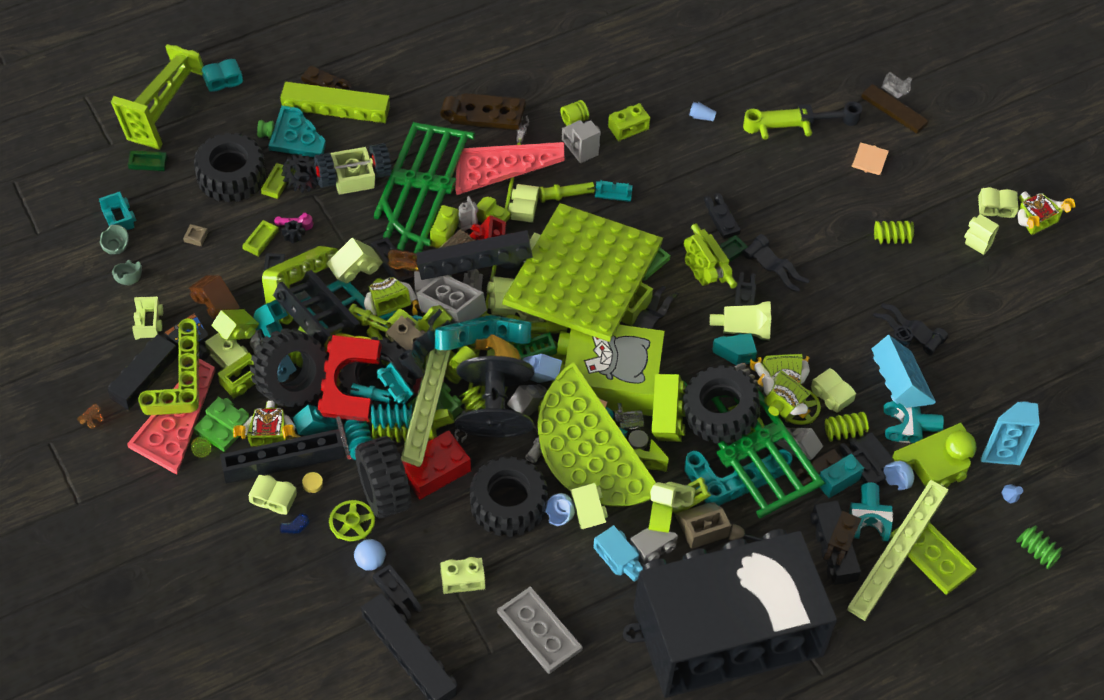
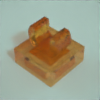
M96 403L77 418L81 424L87 421V425L91 429L96 427L92 422L93 418L98 419L99 422L104 419L102 415L97 413L101 408Z

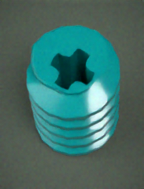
M371 404V422L374 429H378L379 424H381L383 429H386L388 423L391 429H394L396 423L399 429H402L404 423L406 428L409 429L412 418V404L409 409H407L406 404H403L401 409H399L398 404H395L393 409L387 404L384 410L381 404H379L377 410Z
M347 420L344 424V430L346 431L350 456L353 460H356L355 448L360 443L372 440L371 431L369 430V424L365 421Z

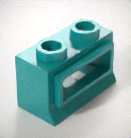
M117 192L99 198L101 210L109 226L121 225L126 230L134 228L133 222L136 219L133 211L128 210L130 206L126 197L123 198L121 193ZM120 208L124 219L116 221L112 210Z

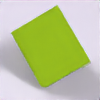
M441 305L433 306L427 311L418 325L427 332L429 330L428 320L441 309V315L433 324L435 331V328L447 320L451 322L452 316Z

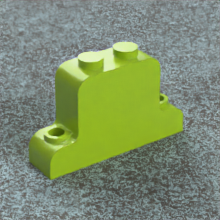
M959 423L895 451L892 458L894 461H904L909 464L925 487L932 480L947 488L951 483L955 481L961 482L967 477V471L971 462L969 458L961 461L951 457L946 451L945 442L951 433L959 430L966 431V429Z

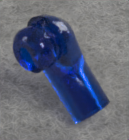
M301 513L292 523H281L280 532L300 533L309 523L308 516Z

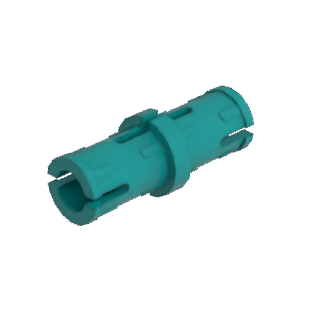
M355 383L352 384L351 388L355 390L350 391L351 396L371 398L372 401L377 400L388 404L391 402L389 397H392V395L387 390L377 389L372 385L367 387Z

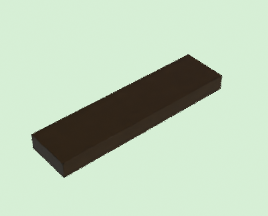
M873 84L862 93L861 98L916 134L928 123L926 118Z

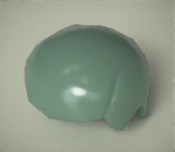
M110 225L107 230L101 233L100 245L105 252L111 255L120 254L128 247L129 234L121 225Z
M128 260L125 264L115 265L112 275L120 284L133 285L141 278L142 265L139 261L134 264L131 260Z

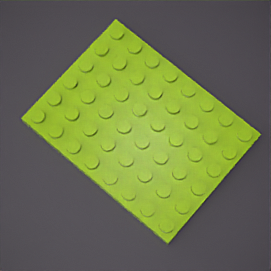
M560 203L532 249L533 258L526 259L504 296L502 304L610 342L655 258L663 238Z

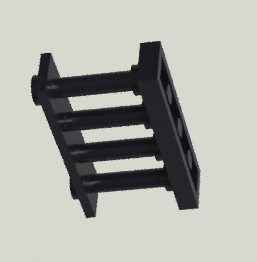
M312 270L307 271L301 283L292 288H288L283 282H279L273 293L275 299L308 335L318 340L323 348H325L331 335L342 331L344 334L353 336L360 325V322ZM306 291L311 298L300 302L295 294ZM317 304L323 312L313 316L307 308ZM330 318L336 325L325 329L319 321Z

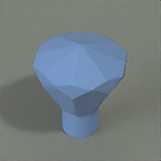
M1012 484L1004 486L1002 490L1003 498L1008 503L1017 502L1020 494L1023 493L1022 487Z

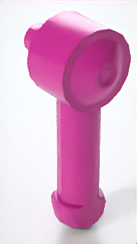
M303 213L299 218H281L279 216L274 220L277 226L285 225V222L288 223L294 220L298 223L302 222V227L305 230H310L313 227L312 217L306 213Z

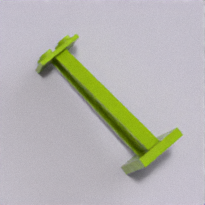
M168 44L166 45V50L170 58L169 64L134 102L113 96L111 100L126 139L159 150L162 146V141L155 122L189 73L193 72L203 75L202 67H204L200 54L196 51H188L179 46ZM168 82L167 87H166L165 90L162 92V94L158 97V92H159V91L163 88V86ZM154 98V105L149 110L147 105Z

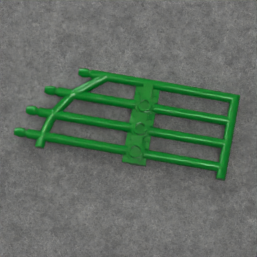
M416 122L412 123L374 212L375 219L381 217L383 210L388 218L389 223L383 238L388 237L389 239L394 228L402 235L397 246L398 252L404 250L408 239L415 241L417 245L412 258L417 260V253L422 252L424 245L431 246L432 240L427 239L445 193L451 194L454 190L456 178H452L467 139L475 138L474 132ZM417 130L426 131L411 170L401 169ZM433 134H444L428 173L418 172ZM450 137H460L445 176L435 175ZM394 184L403 185L400 197L392 212L388 203L390 193ZM411 187L420 188V193L404 227L397 220ZM428 190L437 191V196L421 235L412 233L411 231Z
M758 388L760 405L773 423L762 427L757 420V424L754 427L755 432L746 437L743 434L741 439L729 446L725 441H720L717 444L721 450L716 453L726 468L731 465L733 466L761 508L756 511V514L759 518H762L819 488L825 482L779 416H773L769 413L768 409L770 406L764 402L765 396ZM722 395L711 399L720 413L728 412L719 397L731 396ZM733 397V399L735 400V402H736L737 405H738V404H739V401H738L736 398ZM784 438L814 481L803 486L774 443ZM767 447L796 491L785 495L756 452ZM750 456L779 500L768 505L739 461Z

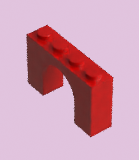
M332 335V341H329L327 346L329 360H326L324 364L326 378L321 383L323 397L318 402V410H320L323 417L371 421V404H373L371 398L354 397L341 393L337 387V377L343 367L353 362L379 364L382 344L379 340Z

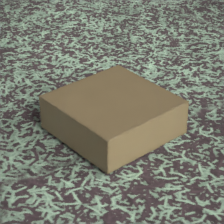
M190 224L183 238L184 242L202 247L208 234V228Z

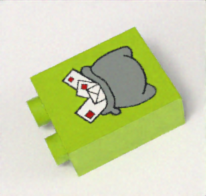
M619 325L610 342L571 329L570 333L560 332L557 355L566 356L565 365L561 364L559 373L574 362L597 397L607 402L606 407L612 411L653 416L655 374H659L664 331Z

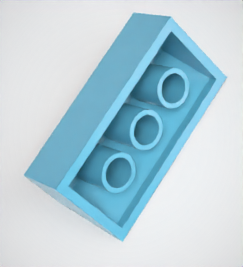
M887 335L872 348L874 353L873 359L880 366L879 372L885 378V385L891 391V398L896 404L900 403L904 407L910 408L933 405L936 402L912 351L890 335Z
M1017 402L998 418L981 457V462L1021 464L1039 426L1038 404Z

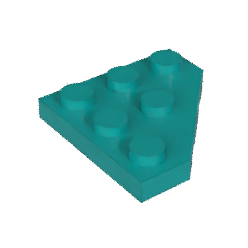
M281 106L269 143V150L310 157L323 154L326 141L317 133L312 123L303 116V112L299 108Z

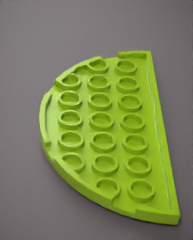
M572 362L555 378V381L543 398L539 411V443L548 467L557 480L569 491L595 483L596 487L599 486L601 489L602 498H600V503L603 506L624 507L651 500V489L656 483L575 363Z

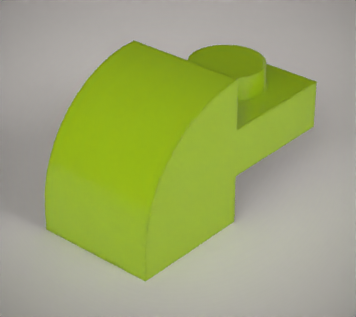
M484 197L477 204L478 213H476V216L481 223L489 215L505 222L511 217V212L497 205L494 198Z
M653 502L649 530L669 533L673 507Z

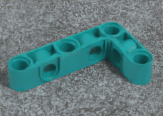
M488 315L435 328V349L451 350L476 343V339H485L492 334L505 341L527 344L531 342V322Z
M779 450L788 465L791 466V453L787 450ZM691 451L687 454L684 470L692 482L700 477L705 479V485H707L708 492L711 494L710 497L704 500L706 503L714 502L720 506L749 492L736 471L724 478L716 477L709 467L710 464H708L700 452ZM772 454L761 459L774 479L785 474ZM754 462L743 466L748 476L752 478L751 480L756 488L767 484Z

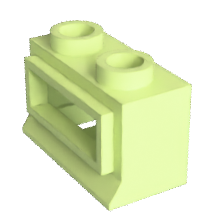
M135 297L134 301L137 310L134 312L135 326L132 327L135 340L139 338H154L158 331H162V320H159V316H163V304H159L158 297ZM146 312H154L153 326H145Z

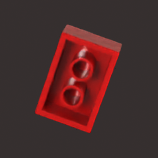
M449 430L427 442L423 462L420 467L402 461L408 478V484L419 499L426 497L471 471V459Z

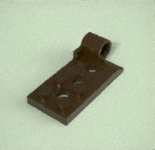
M464 93L457 95V97L447 96L444 99L440 115L443 119L450 121L451 124L519 130L526 100ZM469 108H474L473 111H467Z

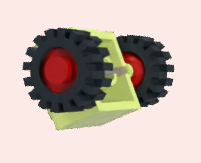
M385 143L370 145L369 155L366 147L319 154L314 157L318 184L321 188L336 185L339 195L373 189L375 178L391 175V160Z

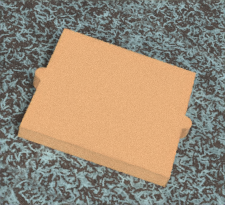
M860 143L852 167L864 170V172L881 175L888 150L878 148L876 145L871 146Z

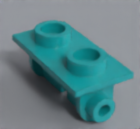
M597 181L595 198L631 202L633 185H629V183L613 184V182Z
M392 362L385 369L380 368L377 371V377L380 378L385 387H390L388 391L395 402L403 405L414 394Z

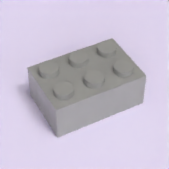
M448 275L437 277L416 293L420 311L427 313L431 307L441 305L453 318L450 324L478 318L487 311L483 292Z

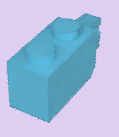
M612 526L594 538L593 548L615 574L622 575L626 573L633 581L638 580L639 571L643 570L638 561L639 552L634 545L628 543L625 534L621 530L618 531L615 526Z

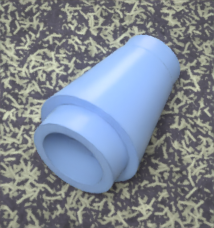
M693 102L689 116H692L693 119L713 121L716 115V111L700 102Z

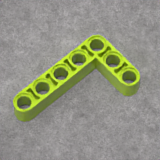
M318 246L265 270L262 282L266 304L276 300L273 293L279 282H283L290 288L289 285L303 279L307 271L312 270L314 273H317L327 268L328 265L326 263L338 250L332 247ZM287 312L288 316L280 319L279 322L289 324L293 317Z
M398 309L386 322V326L390 328L402 315L405 319L407 317L416 324L414 327L417 330H423L418 325V322L402 309ZM463 346L456 354L450 351L444 376L452 383L458 384L462 378L457 374L456 368L461 362L475 358L476 354L467 346Z
M187 318L179 323V389L148 390L142 392L138 400L144 414L192 413L198 409L199 334L194 320ZM187 364H193L190 367H185ZM188 381H192L191 384H185ZM187 399H193L191 402H185ZM167 400H173L171 403H165ZM153 401L151 404L145 405L146 402Z

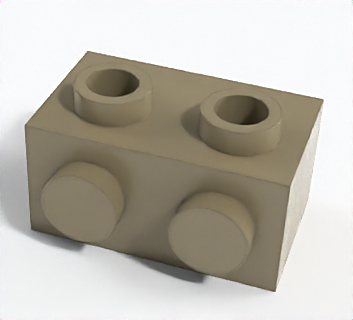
M401 315L387 330L386 337L391 342L399 343L401 348L412 350L414 341L426 332L417 330L414 327L416 324L407 317L405 319Z

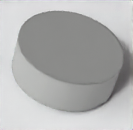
M635 430L630 433L628 442L634 450H643L647 447L648 436L641 430Z

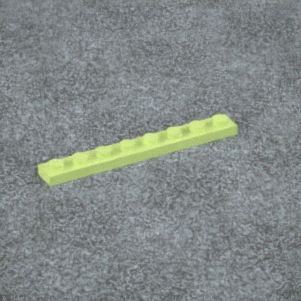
M433 349L428 353L424 369L425 374L422 376L401 457L402 461L418 467L423 462L451 350Z
M932 480L929 481L847 608L849 612L864 621L867 619L948 493L947 488Z

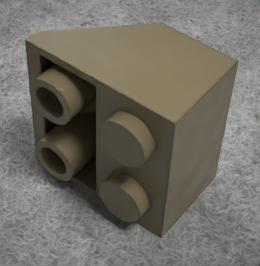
M714 502L675 514L691 549L729 536L731 524L723 508Z

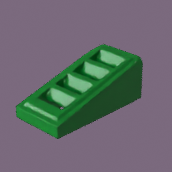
M550 332L531 338L530 343L514 344L521 360L538 354H545L547 356L557 354V349ZM536 345H540L541 349L538 350ZM533 346L534 351L530 352L529 347ZM521 348H525L527 354L523 355Z

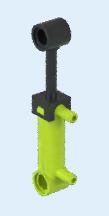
M850 101L846 103L842 111L813 113L811 104L799 105L798 109L761 112L757 109H749L745 113L743 128L748 133H757L760 130L764 140L769 138L767 129L799 126V130H804L806 136H811L814 120L842 118L846 125H857L860 120L862 106L858 102Z

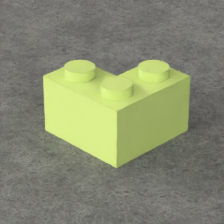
M351 238L326 264L338 280L349 283L360 271L369 275L376 272L383 261L371 246Z

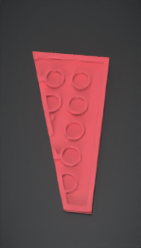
M564 142L464 148L456 166V195L565 161Z
M199 359V407L196 411L192 413L151 415L128 442V448L178 474L194 431L193 428L196 425L215 374V367ZM188 381L185 384H191L192 381ZM179 382L173 389H179ZM187 399L185 402H191L193 399ZM167 400L165 403H171L173 400Z

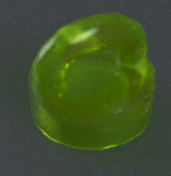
M197 437L192 441L191 450L195 456L203 458L210 454L212 446L207 438Z

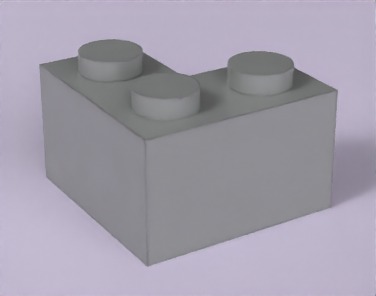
M579 120L562 128V141L579 163L598 156L601 131L591 120L585 123Z

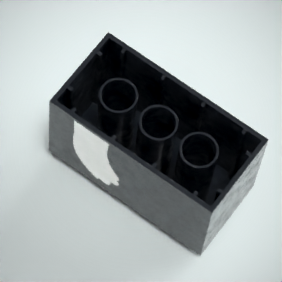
M776 529L765 534L761 541L747 544L745 539H736L725 544L721 551L707 554L705 549H696L685 554L681 561L667 564L665 559H655L646 563L642 568L643 570L639 571L633 609L637 621L640 623V629L664 698L824 657L837 621L801 531L786 534L784 529Z

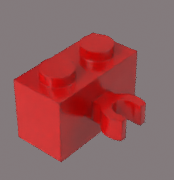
M489 215L481 225L473 224L470 229L474 231L470 234V237L481 240L505 235L506 222Z

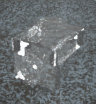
M889 72L885 76L882 88L896 98H899L910 91L912 79L908 77L902 81Z
M617 403L618 410H614L615 421L620 423L621 429H636L644 426L642 410L623 412L622 404Z

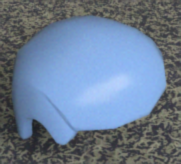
M894 461L885 465L883 471L889 485L899 486L898 490L912 487L914 473L909 464L904 461Z
M558 493L552 495L547 500L545 512L549 516V522L555 526L567 524L574 517L575 505L570 496Z
M374 539L364 540L359 543L354 553L355 561L364 570H374L382 566L386 556L385 548Z

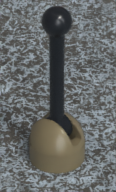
M732 524L729 540L733 541L743 538L755 541L762 540V538L745 534L742 527Z

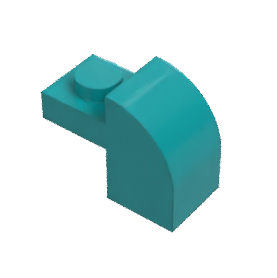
M277 300L261 306L254 313V319L259 323L256 331L261 329L265 337L268 336L270 338L271 333L276 330L281 333L283 328L279 320L288 316L284 307Z

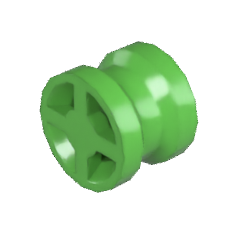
M259 120L258 138L266 136L271 139L275 127L274 121L264 122Z

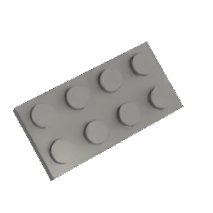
M531 586L497 609L499 616L548 674L582 651V646Z

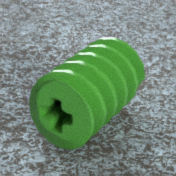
M1038 526L1029 527L1019 536L1016 542H1022V548L1029 547V554L1035 552L1034 558H1041L1040 563L1042 565L1048 563L1046 567L1048 570L1060 558L1062 547L1055 550L1056 542L1048 544L1049 536L1042 539L1041 537L1044 532H1035Z

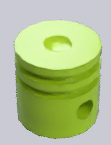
M582 100L561 107V116L566 126L579 120L583 122L589 119L587 106Z

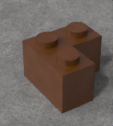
M206 275L189 287L192 299L196 303L198 302V304H206L208 307L207 312L213 319H216L221 310H237L240 308L221 276Z

